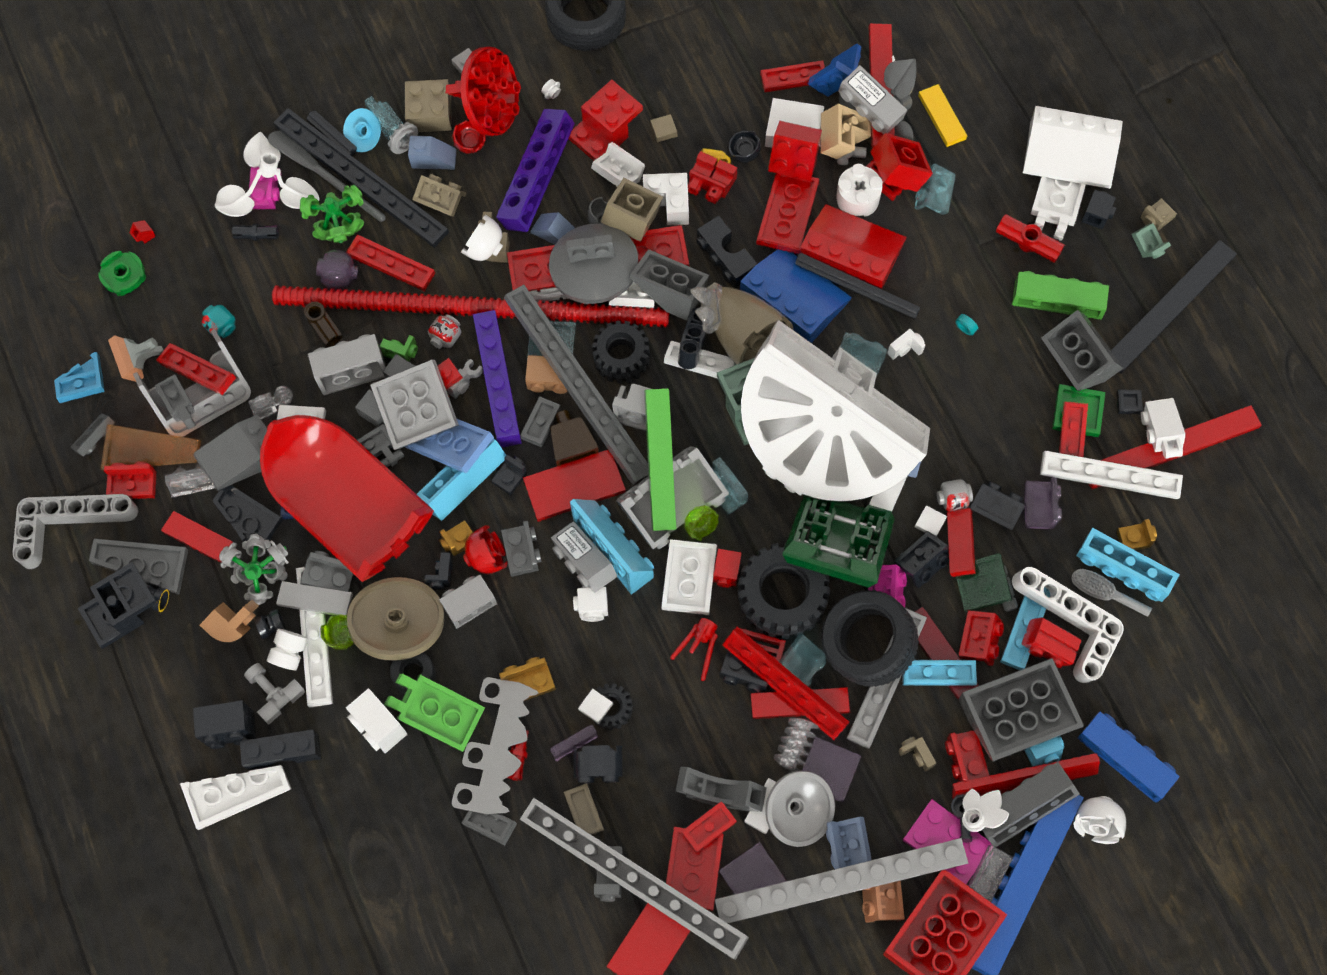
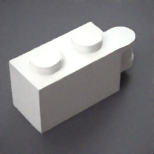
M1169 398L1145 402L1144 412H1141V422L1147 427L1148 443H1152L1155 452L1162 451L1165 459L1183 456L1182 448L1185 431L1174 399Z

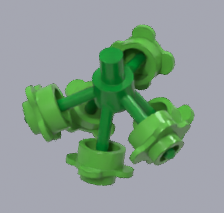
M355 185L344 187L342 192L343 199L337 198L332 192L328 193L325 202L321 205L313 195L300 199V211L302 212L303 219H308L309 216H316L319 210L326 213L325 220H320L313 224L315 231L312 233L313 237L341 244L347 241L346 236L354 235L363 227L364 221L360 219L361 215L358 212L345 215L341 211L346 204L350 207L357 204L363 205L362 193ZM339 217L343 218L342 226L338 224L337 218Z

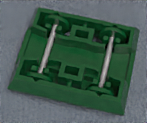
M804 494L784 548L783 557L789 564L871 587L878 582L895 518L891 511L869 504L866 508H862L842 501L818 499ZM805 526L811 527L807 541L805 539L808 529L804 528ZM869 545L875 546V552H874V549H873V548H870L869 553H868V556H867V559H866L865 556H866V553H867V550H868V546H869Z

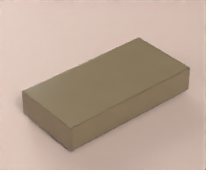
M587 783L565 791L564 794L575 825L590 835L604 831Z

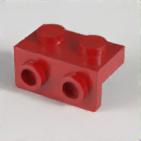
M136 462L135 465L113 463L111 466H104V472L107 474L106 495L124 494L130 499L155 498L156 471L149 463Z

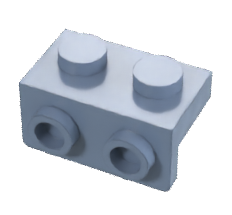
M856 817L839 822H827L826 836L831 845V863L835 869L872 860L864 817Z

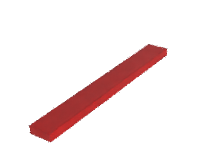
M1252 406L1185 429V439L1182 448L1183 456L1260 428L1262 425ZM1146 443L1100 461L1149 469L1179 457L1165 459L1162 451L1155 452L1152 443ZM1089 484L1091 489L1100 487V485Z

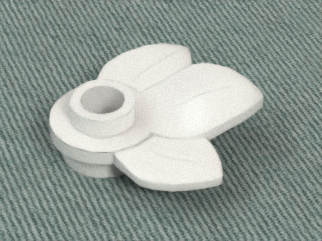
M971 789L963 799L962 804L965 812L962 822L965 828L971 832L981 831L984 827H999L1009 817L1007 811L1000 809L1002 806V796L999 790L991 791L980 797L974 789ZM979 817L977 822L972 823L974 818Z

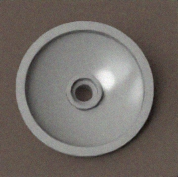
M807 771L792 772L779 779L772 787L765 806L766 821L772 834L781 842L795 847L813 844L823 837L828 829L827 822L833 820L835 811L834 796L829 785L818 775ZM794 802V803H795V806H794V808L791 810L790 806H791V804Z

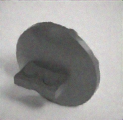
M588 224L567 232L558 240L550 255L549 270L554 285L563 295L580 303L596 304L613 300L631 286L633 281L629 277L639 263L635 244L626 233L605 224Z

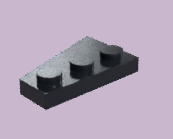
M232 485L220 489L212 500L226 520L237 531L242 541H248L252 534H258L264 540H270L283 521L282 517Z

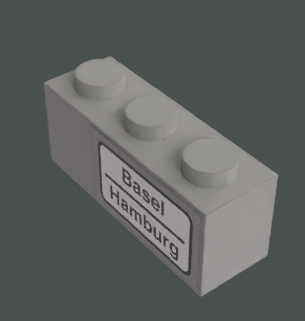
M860 65L840 85L838 92L846 102H850L856 108L859 115L866 117L878 132L883 134L889 133L903 120L907 109Z
M574 521L551 537L555 545L552 548L554 553L560 560L562 558L566 560L564 562L572 574L574 572L578 574L577 578L584 588L589 586L595 593L617 577L612 563Z

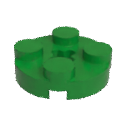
M115 251L107 255L100 264L99 279L108 291L118 296H124L126 293L134 291L146 279L143 263L132 252L122 253V251ZM120 269H122L123 271L127 270L126 274L123 276H118V271Z

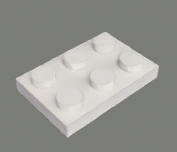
M670 539L662 610L709 615L716 544Z

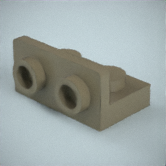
M430 174L429 177L421 175L412 200L454 217L461 196H466V192L461 191L462 186L452 182L446 185L441 182L442 178Z

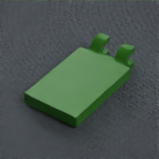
M399 674L395 683L408 688L402 701L393 696H388L384 705L400 712L397 717L398 720L463 752L485 707L422 675H419L417 680H414L404 674Z

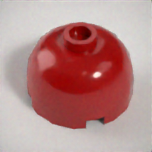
M483 526L469 535L465 542V554L463 555L466 564L482 574L498 572L508 565V561L503 562L502 556L506 555L504 546L495 531L490 533L487 530L490 528L489 526Z

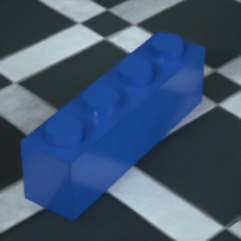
M1099 712L1077 737V739L1155 803L1166 795L1180 777L1175 773L1176 770L1167 762H1161L1155 757L1156 754L1151 748L1139 744L1136 741V737L1130 731L1122 730L1116 725L1115 719L1106 713Z

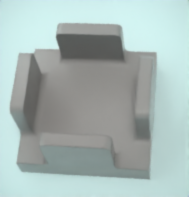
M632 384L626 398V386L621 385L618 396H615L612 404L613 413L620 424L646 431L644 390L650 388Z

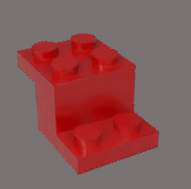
M610 80L581 106L583 121L571 131L568 139L595 161L606 153L609 143L613 142L620 146L629 138L628 123L643 110V105L617 83Z

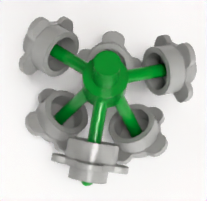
M252 534L248 541L242 543V547L246 549L247 554L252 556L251 562L247 564L240 560L241 551L236 549L237 544L234 542L229 547L223 548L219 558L222 562V568L226 566L234 568L233 575L230 578L234 584L242 582L246 585H251L248 588V592L244 595L245 600H253L256 604L260 605L265 603L267 599L272 598L273 592L268 591L265 584L259 583L258 578L261 574H264L270 584H275L277 580H286L287 572H285L284 564L289 563L285 558L288 552L286 551L287 548L282 546L281 543L275 545L272 540H264L258 534ZM266 548H268L267 551L270 556L261 563L258 562L257 557L263 556Z

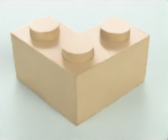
M840 104L822 112L821 153L835 159L851 153L855 150V144L871 137V122L866 117L859 115L856 110Z

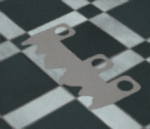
M490 677L483 680L479 695L480 700L499 704L500 707L490 745L469 742L466 745L462 760L463 765L481 769L483 774L479 786L465 783L456 785L452 798V806L454 808L483 814L510 812L507 807L502 805L499 796L510 790V787L503 780L517 771L521 761L508 751V747L527 741L526 729L519 720V717L529 714L523 701L528 699L529 696L537 695L539 693L537 690L519 682L501 681V679ZM490 683H496L500 689L499 694L494 698H488L485 695V688ZM473 748H480L483 752V757L478 763H472L468 759V753ZM462 789H469L472 792V800L468 804H460L457 799L458 793Z

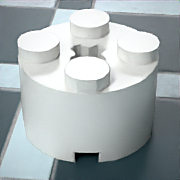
M855 164L844 171L839 178L836 194L840 210L856 217L871 215L877 209L881 197L883 181L874 170L862 164Z

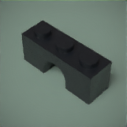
M717 216L697 229L696 242L701 250H706L709 254L711 263L715 267L718 266L725 281L727 283L731 282L737 288L740 286L741 280L757 263L745 248L737 253H728L723 249L727 244L731 243L732 231L720 216Z
M314 730L240 741L241 763L248 771L273 767V763L280 761L300 763L321 759L320 739Z

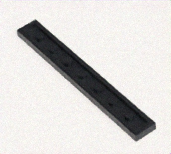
M1219 240L1111 350L1123 367L1119 371L1120 374L1237 255L1235 251Z

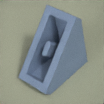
M559 212L540 215L531 230V234L555 245L563 235L575 229V227Z

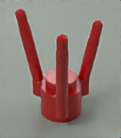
M701 618L698 625L695 624L691 632L676 648L670 659H675L693 636L696 639L689 650L690 653H694L700 642L707 643L709 640L701 675V681H705L714 644L718 637L715 633L718 626L711 620Z

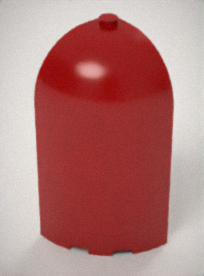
M294 415L273 420L267 426V432L260 450V465L265 484L271 495L362 582L385 569L383 564L392 556L397 559L409 547L406 542L415 532L420 534L431 518L434 510L352 435L338 425L314 416Z

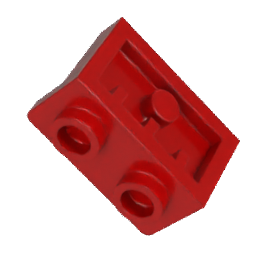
M968 610L958 655L961 659L984 661L987 665L993 666L994 660L999 655V636H1002L1004 631V624L996 613Z
M974 731L960 734L950 733L947 737L948 741H945V747L948 756L952 755L954 765H951L954 779L964 782L989 776L980 740Z

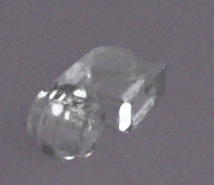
M280 386L275 390L273 397L268 392L248 402L253 415H258L260 419H263L278 412L276 406L289 404L293 398V393L290 388Z

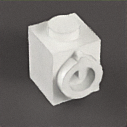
M589 586L577 589L578 596H573L574 611L579 612L581 620L596 622L603 620L604 616H608L606 587H602L595 593Z

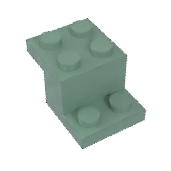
M755 358L717 372V378L726 395V409L743 445H747L749 442L742 422L741 399L746 377Z

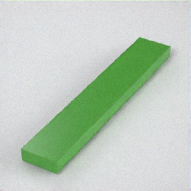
M646 389L644 394L652 531L676 530L669 389Z

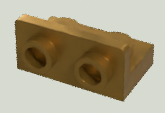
M531 658L526 661L525 665L519 667L517 665L509 666L499 674L501 681L519 682L539 692L537 695L529 696L528 699L556 690L545 658Z

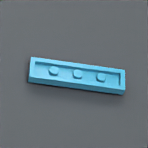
M1044 587V594L1050 598L1049 590ZM1026 596L1023 597L1000 663L1018 670L1025 669L1030 655L1029 649L1021 644L1025 633H1027L1026 629L1029 621L1043 617L1046 608Z

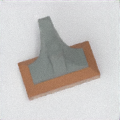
M115 335L108 340L121 377L135 382L133 374L136 372L141 379L144 378L142 369L145 360L152 356L160 355L164 351L162 346H158L153 338L141 344Z

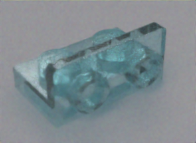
M371 96L364 100L366 107L377 117L381 125V131L390 141L389 136L394 133V129H398L399 125H404V123L387 102H376Z
M720 457L712 462V470L729 492L725 496L726 501L721 506L728 514H731L747 503L748 492Z

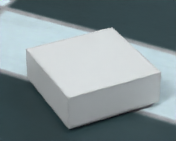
M926 506L915 528L924 533L929 531L934 536H937L947 516Z
M592 689L578 709L599 724L613 703Z

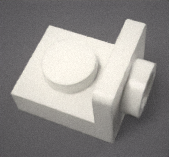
M909 329L890 344L887 354L894 360L899 355L901 357L904 356L912 348L920 355L925 348L924 340L918 333H914Z

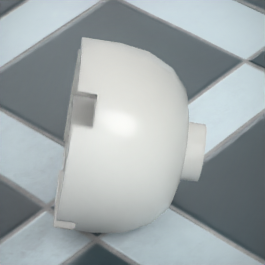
M487 215L483 217L486 221L485 224L480 222L466 243L469 249L463 248L461 253L473 260H487L492 254L497 256L503 247L500 243L502 230Z
M1101 796L1084 801L1076 813L1073 824L1075 830L1083 837L1087 833L1095 836L1092 839L1094 842L1115 844L1119 842L1120 837L1123 839L1125 835L1126 817L1123 809L1109 797Z

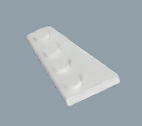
M281 765L251 770L241 774H229L219 778L202 779L197 782L180 783L196 829L198 830L291 790L288 778Z

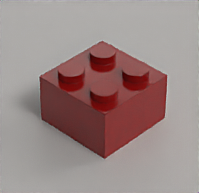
M779 120L774 134L768 171L811 181L816 165L822 130Z
M885 133L870 151L881 179L887 185L918 192L933 174L919 142Z

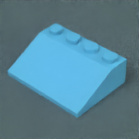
M573 499L570 501L573 521L612 563L617 578L631 595L654 578L653 564L647 557L644 559L641 557L636 543L632 539L630 541L627 540L623 535L625 534L624 529L618 522L613 523L609 518L611 514L604 505L599 506L595 500Z

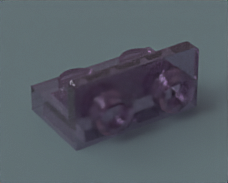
M1051 478L1050 482L1026 481L1024 484L1026 503L1025 527L1054 529L1062 518V509L1058 507V499L1061 497V486L1057 485V478Z

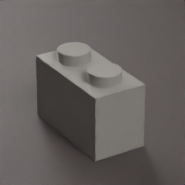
M481 575L469 577L463 582L462 586L446 591L442 598L439 599L456 629L497 605L494 595Z

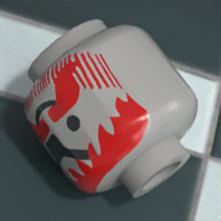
M450 315L438 316L428 329V335L431 338L430 343L438 349L442 347L451 348L461 335L458 320Z
M962 479L943 482L940 491H937L938 504L943 505L947 511L968 508L970 502L973 501L970 484H966Z

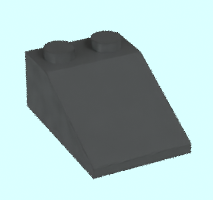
M648 249L631 272L629 278L666 312L688 320L690 312L697 307L705 294L709 275Z
M255 415L235 424L193 453L194 458L217 491L262 472L260 450L267 428L259 416Z

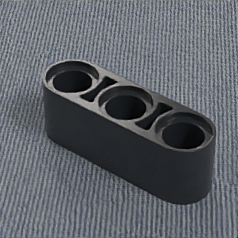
M695 308L690 312L678 354V364L684 369H693L698 365L710 321V316L706 309Z

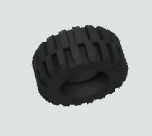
M777 543L772 544L769 550H766L765 547L758 550V555H752L748 559L747 565L743 566L739 578L738 601L740 602L742 614L746 615V621L750 625L754 624L758 632L762 634L763 631H766L770 637L775 638V635H782V639H789L790 635L795 634V637L803 635L805 630L810 631L815 627V623L821 620L830 595L829 576L787 563L783 557L785 546L779 547ZM776 573L791 574L804 584L806 597L803 603L796 608L789 610L774 608L761 595L763 581Z

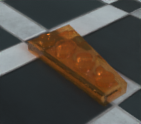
M107 424L101 470H104V466H111L113 463L135 465L136 462H147L151 466L196 463L197 460L194 458L193 453L200 449L201 440Z

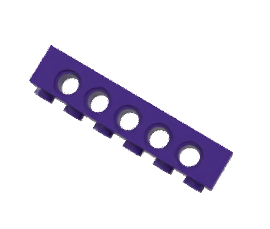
M543 110L496 216L506 230L528 232L575 124L566 110Z

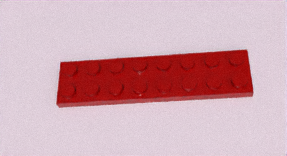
M682 225L647 230L641 242L630 237L636 246L639 262L649 249L689 266ZM555 245L507 253L513 290L522 285H525L528 291L537 290V292H540V289L556 287L549 270V259Z

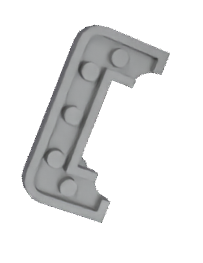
M690 446L673 457L676 528H678L706 506L713 505L716 508L726 501L725 496L729 492L698 448ZM648 475L622 494L616 502L652 549L656 547L660 549L669 543L668 538L674 530L652 531Z

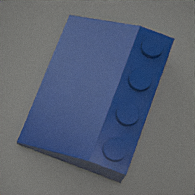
M777 249L758 263L741 280L740 290L755 295L769 303L792 323L793 331L812 343L852 297L829 280L795 264L797 256L792 252Z

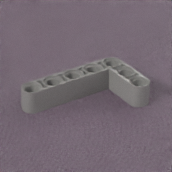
M124 494L24 498L18 503L16 511L13 557L23 567L34 569L42 561L45 524L126 522L133 520L137 516L138 507ZM129 504L126 510L120 511L124 505ZM105 505L101 512H97L99 507ZM82 506L79 512L74 513L77 507ZM58 507V510L51 514L52 510ZM35 508L34 512L28 515V512ZM30 530H33L32 534L26 537V534ZM28 552H31V555L29 556V558L24 559V556H25Z

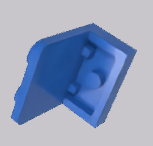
M855 44L833 58L830 65L809 78L808 85L826 96L839 91L842 81L858 67L861 58V46Z

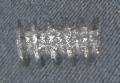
M790 718L788 724L791 727H786L784 731L787 736H782L781 742L784 745H778L777 750L780 754H775L773 759L783 768L796 772L800 771L796 765L805 764L800 759V756H808L809 754L803 748L812 746L807 741V738H815L816 736L810 730L819 729V726L805 719Z

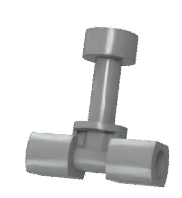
M256 663L246 671L244 677L251 684L257 682L268 694L266 698L268 703L258 710L257 713L269 725L282 714L280 712L281 708L289 701L294 703L305 693V690L295 679L285 688H275L264 676L266 670L259 663Z

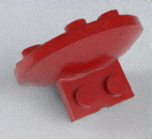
M480 47L474 50L464 64L461 81H455V84L446 85L445 93L462 99L468 120L483 135L497 136L505 133L512 125L515 116L519 114L518 101L521 85L517 81L508 55L497 48Z

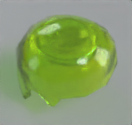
M696 506L685 517V529L692 539L695 538L700 541L702 537L709 535L716 529L719 515L709 506Z
M347 615L330 616L328 622L325 625H321V638L329 647L336 650H345L354 644L348 631Z

